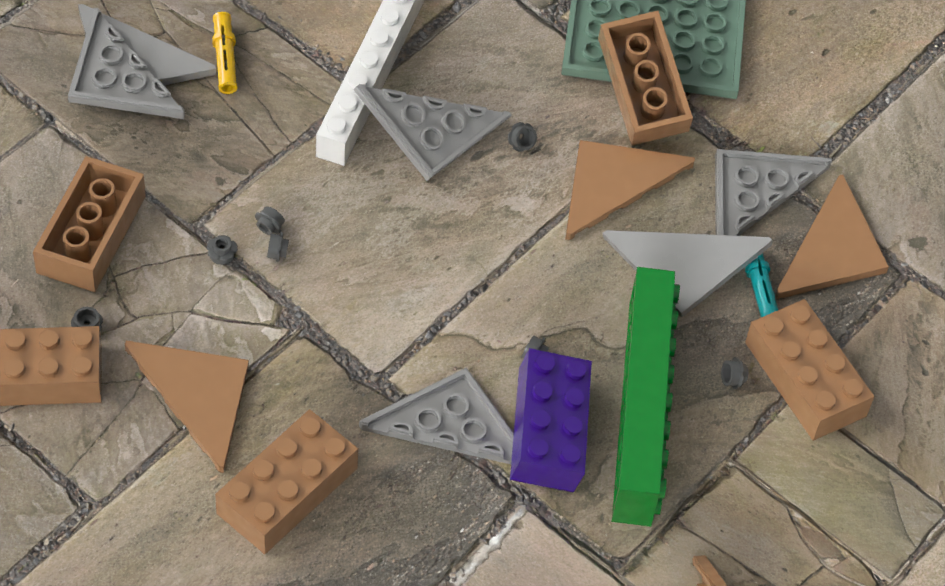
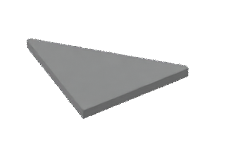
M79 4L78 11L86 35L93 9L84 4ZM101 13L106 21L112 24L121 34L124 42L130 49L135 51L145 62L147 69L153 76L158 78L163 85L216 75L214 64Z
M94 8L69 89L68 102L184 119V108L176 103L168 89L158 78L153 76L147 69L145 62L135 51L130 49L116 28L102 16L101 11L98 8Z
M359 84L354 88L356 94L426 181L512 116L508 111L498 112L488 110L487 107L465 103L463 105L450 103L447 100L434 97H418L408 95L402 91L370 88L364 84Z
M716 149V235H741L827 171L831 166L832 158Z
M613 230L603 232V238L635 271L637 267L675 271L674 284L680 285L679 300L675 311H678L681 317L685 316L772 246V239L770 237Z
M467 368L359 421V427L363 431L511 464L514 433Z

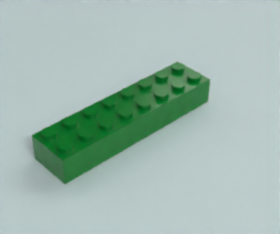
M637 267L629 302L611 522L651 527L654 514L660 515L662 498H665L667 478H664V469H667L669 449H666V441L669 440L671 421H668V412H671L673 393H670V384L672 385L675 368L671 364L676 350V338H673L678 321V311H675L676 304H678L680 285L674 284L675 271Z

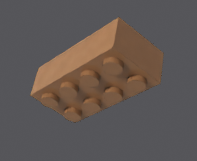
M659 11L601 24L598 40L631 146L689 132L693 117Z
M85 156L33 250L36 273L96 292L146 197L144 174Z
M805 299L751 322L745 341L746 345L813 441L867 417L875 396Z
M99 326L0 329V406L101 403L102 345Z
M309 409L215 494L216 514L263 554H266L358 468V448Z

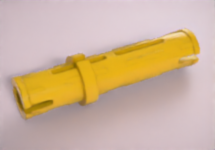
M217 12L213 15L214 35L212 37V45L216 48L218 88L223 94H232L238 89L234 58L236 37L232 33L231 14L228 12ZM223 35H225V45H223ZM225 60H227L228 70H225Z

